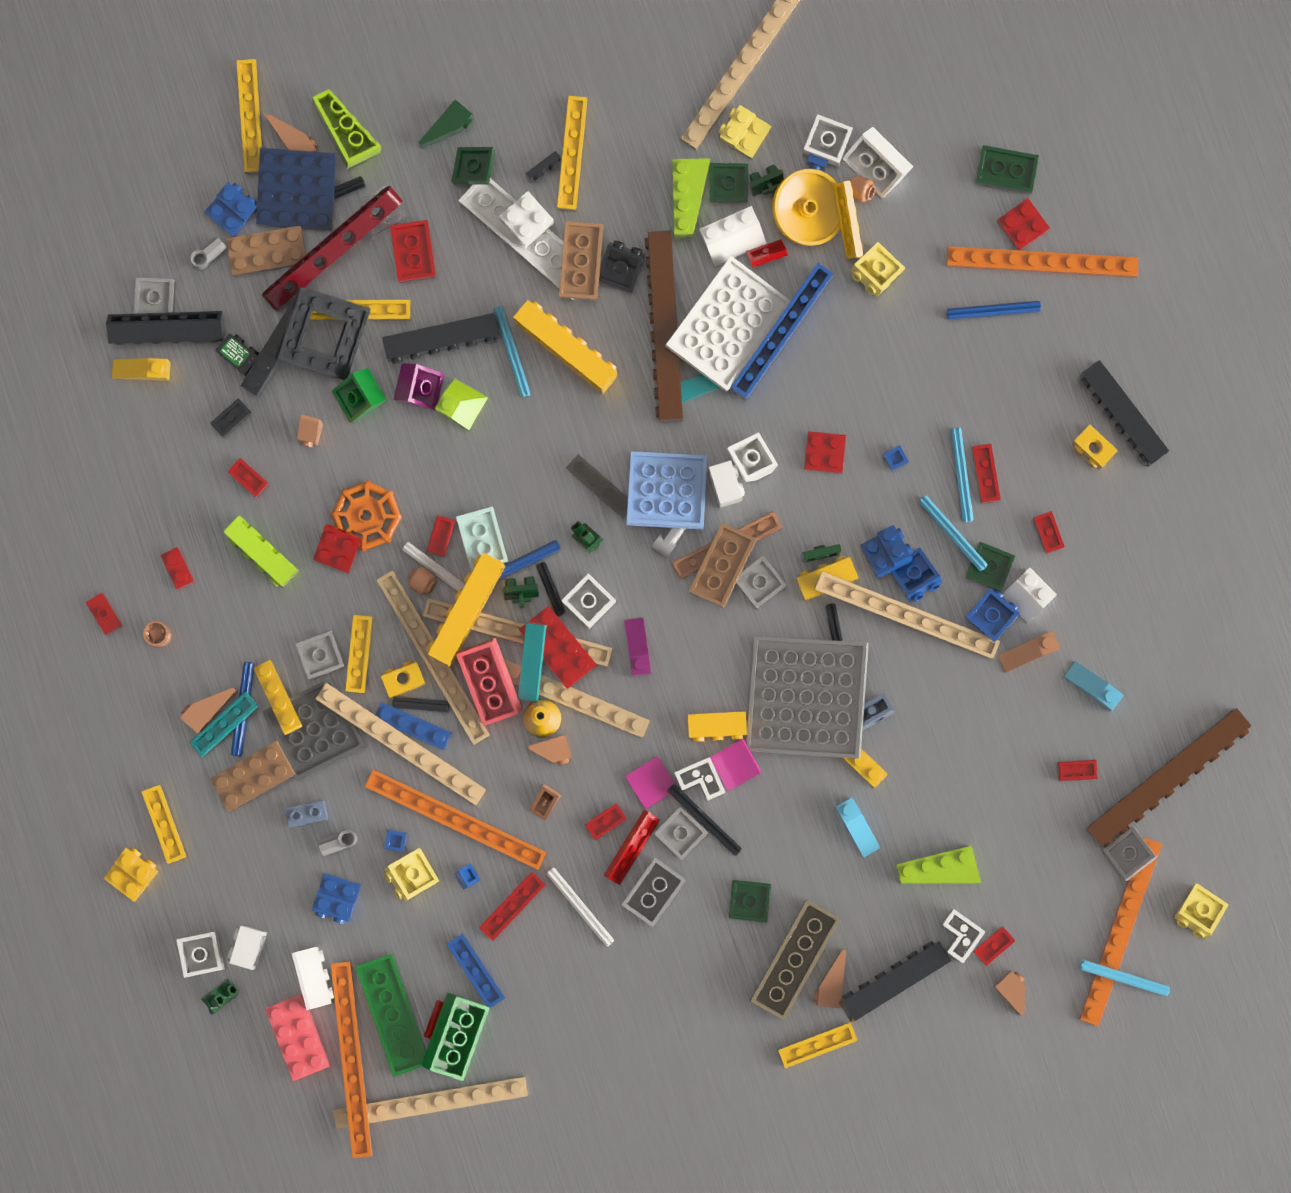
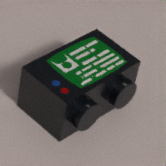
M229 333L215 351L246 377L260 353L252 346L248 349L243 344L245 341L239 335L233 336Z

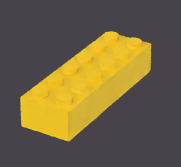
M527 300L513 317L514 323L602 395L617 379L615 365L610 361L604 362L601 358L602 355L595 349H588L587 343L583 339L573 337L572 331L565 325L561 327L557 324V319L550 313L546 315L537 302L533 301L531 303Z
M484 552L481 556L478 555L473 563L475 567L473 572H468L464 579L465 587L463 590H458L455 596L456 603L454 607L450 606L446 612V622L439 625L436 631L438 634L436 640H431L427 648L429 651L428 655L450 668L505 568L503 562Z

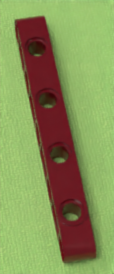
M391 186L382 189L262 293V297L273 310L282 307L296 295L299 286H307L393 212L403 200ZM374 207H379L380 210L376 215L371 214ZM345 232H351L348 239L342 238ZM316 257H322L319 264L313 263ZM287 282H293V286L291 288H284Z

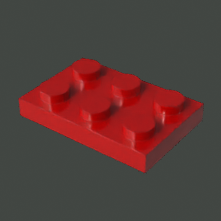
M428 220L390 225L398 282L436 277Z

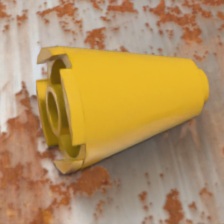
M538 699L537 702L533 701L526 707L523 713V724L526 730L536 737L543 738L553 735L561 723V714L558 707L549 700ZM539 713L544 714V718L542 720H539L537 718V715Z

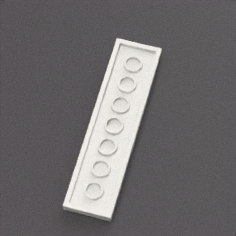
M491 178L489 185H472L459 199V203L560 289L564 242L550 229H547L525 249L500 221L499 217L516 200Z

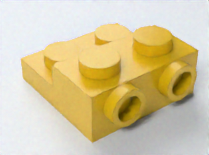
M132 847L131 849H124L103 879L135 902L158 873V870L155 869L156 864L149 859L143 860L140 857L141 853Z

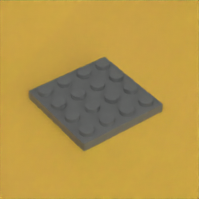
M332 677L289 698L303 727L287 735L283 733L272 707L262 711L276 741H278L296 774L294 775L296 781L366 747L356 726L315 700L326 683L338 690Z

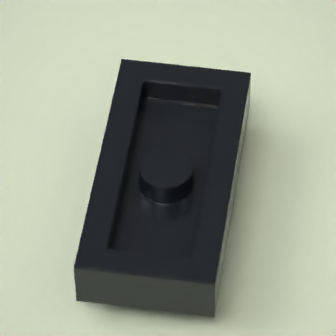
M554 151L525 173L530 183L534 180L538 182L545 176L544 173L549 169L552 171L560 165L561 157L557 151Z
M238 398L210 424L224 438L252 412Z

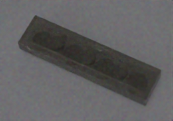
M578 454L566 467V470L624 519L627 515L628 497Z

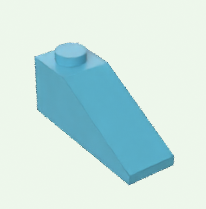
M1076 661L1064 675L1067 680L1109 712L1115 708L1124 696L1112 685Z
M853 798L835 807L863 858L880 849Z

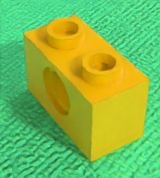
M1091 425L1072 443L1074 450L1080 455L1084 454L1088 458V463L1095 469L1097 467L1101 469L1118 451ZM1090 444L1098 446L1097 453H1092L1089 450Z
M412 660L403 663L400 669L395 670V668L384 671L385 675L381 676L390 699L426 685L418 663H413ZM402 673L408 675V681L404 684L398 682V676Z

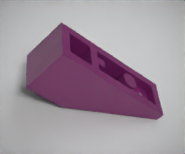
M644 619L624 620L632 677L651 675Z

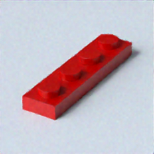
M643 810L604 873L605 877L618 885L622 883L660 819Z
M531 872L479 929L494 941L546 884Z

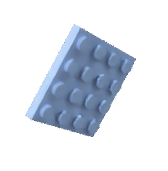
M631 451L627 525L703 529L707 455Z

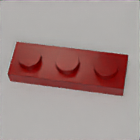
M992 445L972 446L981 504L1000 501L1001 497Z

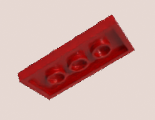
M549 605L528 621L529 623L547 625L543 660L566 689H569L597 666ZM526 624L519 629L524 637Z

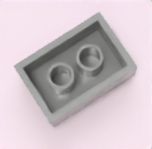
M654 858L624 900L622 906L651 927H654L686 882V879L657 858Z

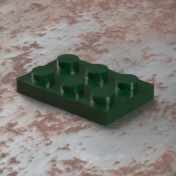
M983 145L976 184L1032 194L1039 155Z

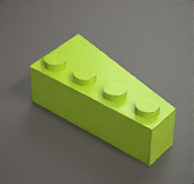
M330 89L312 97V105L347 169L381 153V145L360 125L358 120L351 115Z
M711 158L672 159L674 239L694 237Z
M240 515L223 531L229 537L227 541L235 548L239 546L243 550L241 554L249 561L253 559L257 563L255 567L264 574L266 571L271 576L269 580L275 586L280 584L284 587L299 572L294 565Z
M972 846L895 865L900 884L981 883Z

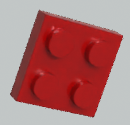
M1029 198L997 219L998 224L1017 250H1022L1050 230V227Z
M808 431L804 470L842 474L846 435Z
M326 524L313 560L349 574L362 537Z

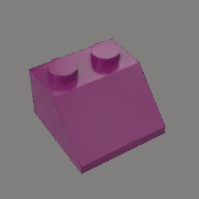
M402 363L393 400L411 406L435 410L440 396L444 373L418 364Z

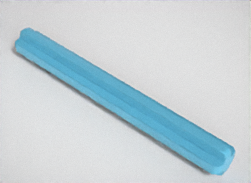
M498 306L494 308L495 317L520 396L526 397L530 395V390L503 306Z
M953 428L951 430L962 520L963 522H970L973 520L962 430L961 428Z
M928 496L921 498L919 503L975 567L979 571L984 570L987 567V563Z
M1081 960L1079 965L1080 970L1163 996H1168L1170 991L1169 986L1093 962Z

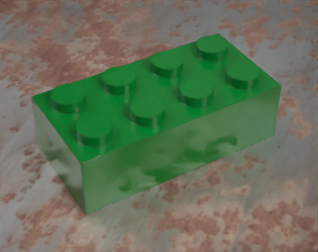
M447 992L421 1066L430 1071L464 1081L490 1007Z

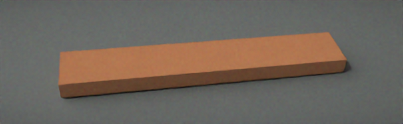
M772 511L737 530L759 541L782 529V526L775 512ZM712 542L671 562L680 580L699 571Z

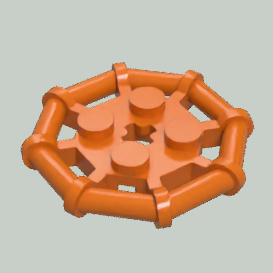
M370 480L347 489L343 488L333 511L330 512L335 527L345 530L340 517H346L349 528L346 531L350 533L354 531L363 535L359 545V549H362V552L387 542L390 543L399 521L402 520V515L399 513L393 496L394 492L371 483ZM365 490L364 496L356 499L350 496ZM371 490L383 497L380 500L374 499L369 496V492ZM348 498L351 501L350 506L346 512H341ZM385 501L388 502L392 514L385 513L383 507ZM365 510L367 511V513L371 512V516L369 517L368 521H366L365 519H361L363 511ZM392 519L386 533H384L381 528L385 520ZM379 532L382 536L367 542L368 535Z

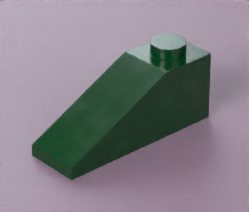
M454 100L418 142L419 146L423 149L461 133L464 129L467 130L474 122L472 120L473 114L457 100Z

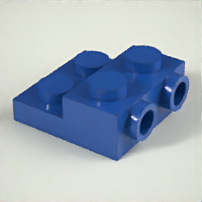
M228 182L204 212L234 237L257 212V206L255 205L257 202L250 195L245 197L241 193L242 188L236 183L231 185Z
M894 525L878 532L876 537L860 544L877 578L912 562L911 554H913V551L908 543L904 544L902 541L904 535L901 529H896Z
M920 547L911 554L912 562L890 572L909 602L921 600L925 592L937 590L942 582L939 573Z
M990 588L967 614L965 619L995 643L1018 618L1020 613L1018 612L1019 608L1015 604L1006 602L1003 599L1004 596L998 590L993 591Z
M324 873L312 907V911H315V916L326 919L328 915L334 917L333 921L344 924L345 921L350 922L361 884Z

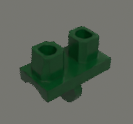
M774 164L766 168L767 175L763 177L760 176L759 172L749 175L750 186L754 196L760 193L763 195L770 193L771 197H774L775 190L784 179L782 170H778Z
M577 521L570 528L574 532L572 535L573 539L589 553L598 549L600 542L603 541L586 523L582 524Z
M533 576L525 577L524 585L517 586L516 579H506L505 587H503L504 599L512 600V604L520 603V608H524V602H531V598L539 597L538 585L535 583Z
M225 979L203 996L201 1000L207 1005L209 1013L212 1015L234 999L239 991L233 983Z

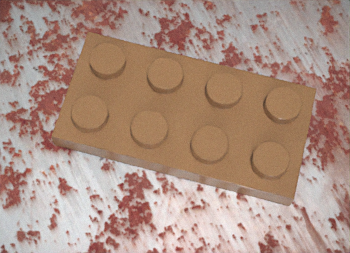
M565 221L560 298L597 300L604 224Z
M301 226L226 238L233 277L291 267L306 255Z
M721 523L689 589V593L724 608L757 539Z
M275 741L217 774L210 780L227 811L231 812L296 774L278 741Z

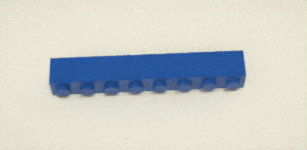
M817 263L734 381L730 391L745 401L748 399L828 285L834 273Z

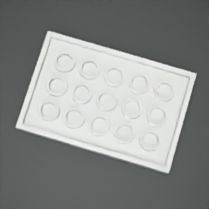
M730 256L665 347L727 392L791 300L734 257Z

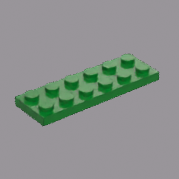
M393 954L356 966L355 968L393 1077L423 1067L421 1064L426 1049Z

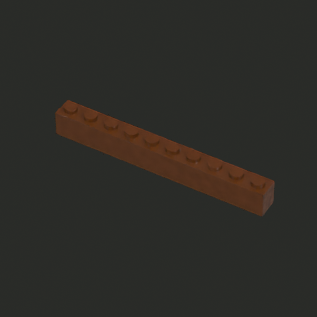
M671 230L648 232V238H645V249H649V256H646V266L650 268L651 275H647L648 287L651 286L652 294H648L649 305H653V312H650L649 315L650 324H654V331H651V343H655V350H652V361H656L657 368L653 369V379L657 380L658 387L654 388L655 399L659 400V406H655L656 418H660V423L682 422L683 409L679 356L665 347L677 330Z
M1238 708L1233 709L1087 826L1085 830L1099 847L1103 845L1105 847L1109 846L1115 841L1113 838L1118 833L1120 835L1124 834L1130 829L1128 826L1133 821L1137 823L1144 818L1145 815L1143 813L1146 810L1150 809L1152 811L1160 805L1158 801L1161 798L1165 797L1167 799L1175 792L1173 789L1176 786L1180 785L1182 787L1190 780L1188 777L1191 774L1195 773L1197 775L1205 768L1203 765L1207 761L1212 763L1220 756L1218 753L1222 749L1227 751L1234 745L1233 741L1237 737L1242 739L1249 733L1248 729L1251 727V724Z

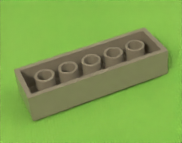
M806 899L750 1002L785 1020L841 918Z

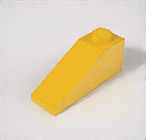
M113 359L112 379L169 381L170 362L168 359Z

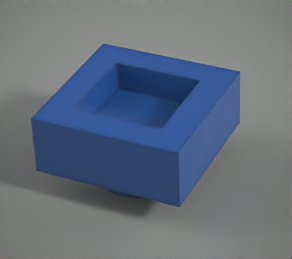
M810 154L807 165H809L810 169L825 171L828 160Z
M900 445L883 454L891 471L909 463Z
M388 830L384 849L404 852L407 833Z
M471 864L454 873L463 890L480 881Z

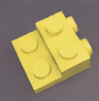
M739 105L738 108L734 107L728 116L731 118L729 123H724L718 132L721 134L719 140L752 160L772 126Z
M877 242L854 264L850 272L855 281H861L866 286L867 293L878 297L904 271L905 267Z
M420 848L384 869L386 881L388 883L392 882L395 887L394 894L398 900L402 899L403 902L439 882Z
M1196 883L1185 901L1181 904L1174 918L1180 927H1188L1193 930V934L1197 938L1207 939L1212 935L1229 904Z

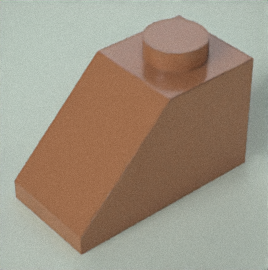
M306 415L300 416L297 440L301 442L302 446L312 448L313 445L318 446L323 427L321 420Z
M566 735L528 746L530 751L552 763H558V766L569 763V759L572 758Z
M1009 971L993 987L1022 1016L1025 1009L1024 978L1017 971L1015 973Z

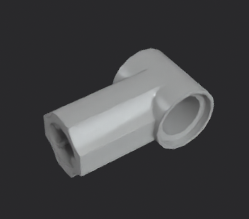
M215 235L199 250L192 252L190 260L193 267L199 271L205 270L209 263L227 247ZM197 257L205 258L203 263H195Z
M666 527L663 534L659 535L651 548L668 558L686 528Z
M345 830L318 840V846L324 857L353 847L357 843L358 837L354 831ZM347 833L352 836L350 844H346L343 841V837Z

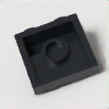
M614 240L613 243L609 242L600 267L599 281L632 293L646 254H643V250L640 248L632 247L629 249L624 247L625 244L623 242Z

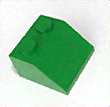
M368 368L352 373L332 390L350 423L367 415L387 401Z

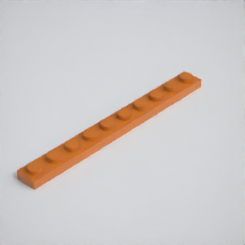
M948 246L947 253L948 267L1136 278L1138 276V257Z
M372 770L365 785L366 788L537 870H539L547 852L378 771Z
M1143 837L1158 857L1162 843ZM1157 858L1127 881L1099 965L1115 970L1119 969ZM1095 974L1079 1020L1099 1026L1114 980Z
M351 962L331 964L352 1159L372 1156Z

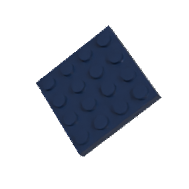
M261 147L256 224L287 227L301 226V228L332 230L337 153Z

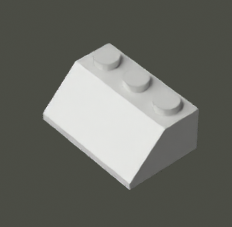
M874 127L862 134L842 158L858 175L873 181L875 192L881 198H884L913 167Z
M752 206L699 229V234L714 267L726 263L730 256L737 258L746 254L748 250L767 244Z
M318 947L292 953L306 1010L333 1003L334 992L327 983V980H330L327 968H323L322 961H325L323 951L319 950Z

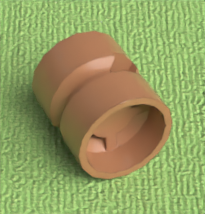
M152 621L145 626L143 637L148 644L161 648L170 642L171 630L159 621Z

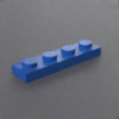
M383 702L380 703L375 716L396 730L442 750L445 749L452 734L445 729Z
M463 933L447 943L448 948L486 1006L491 1008L505 999Z

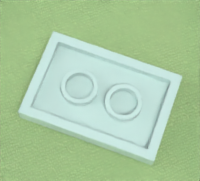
M493 506L456 517L471 572L475 568L473 563L478 555L481 556L483 552L503 563L508 562Z

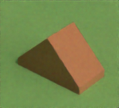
M544 784L529 811L546 820L561 794Z

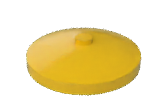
M804 169L788 175L777 187L772 203L773 216L781 233L790 241L803 246H815L829 241L840 231L841 226L833 185L837 182L831 176L819 170Z

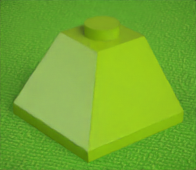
M454 379L443 393L435 407V411L470 430L488 397Z

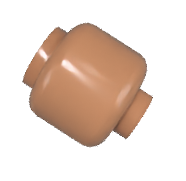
M856 175L848 180L853 189V199L863 203L872 199L875 193V186L871 179Z
M419 567L416 570L412 569L407 577L409 579L408 586L420 595L430 594L437 584L435 574L424 567Z

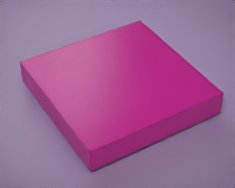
M744 739L710 757L728 791L762 773Z
M658 756L625 776L645 809L670 794L667 791L668 788L675 784Z

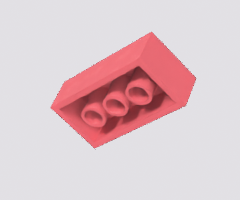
M496 638L461 649L456 654L483 726L521 712L522 706Z
M302 994L265 1008L293 1081L331 1066L310 1009L306 1010Z

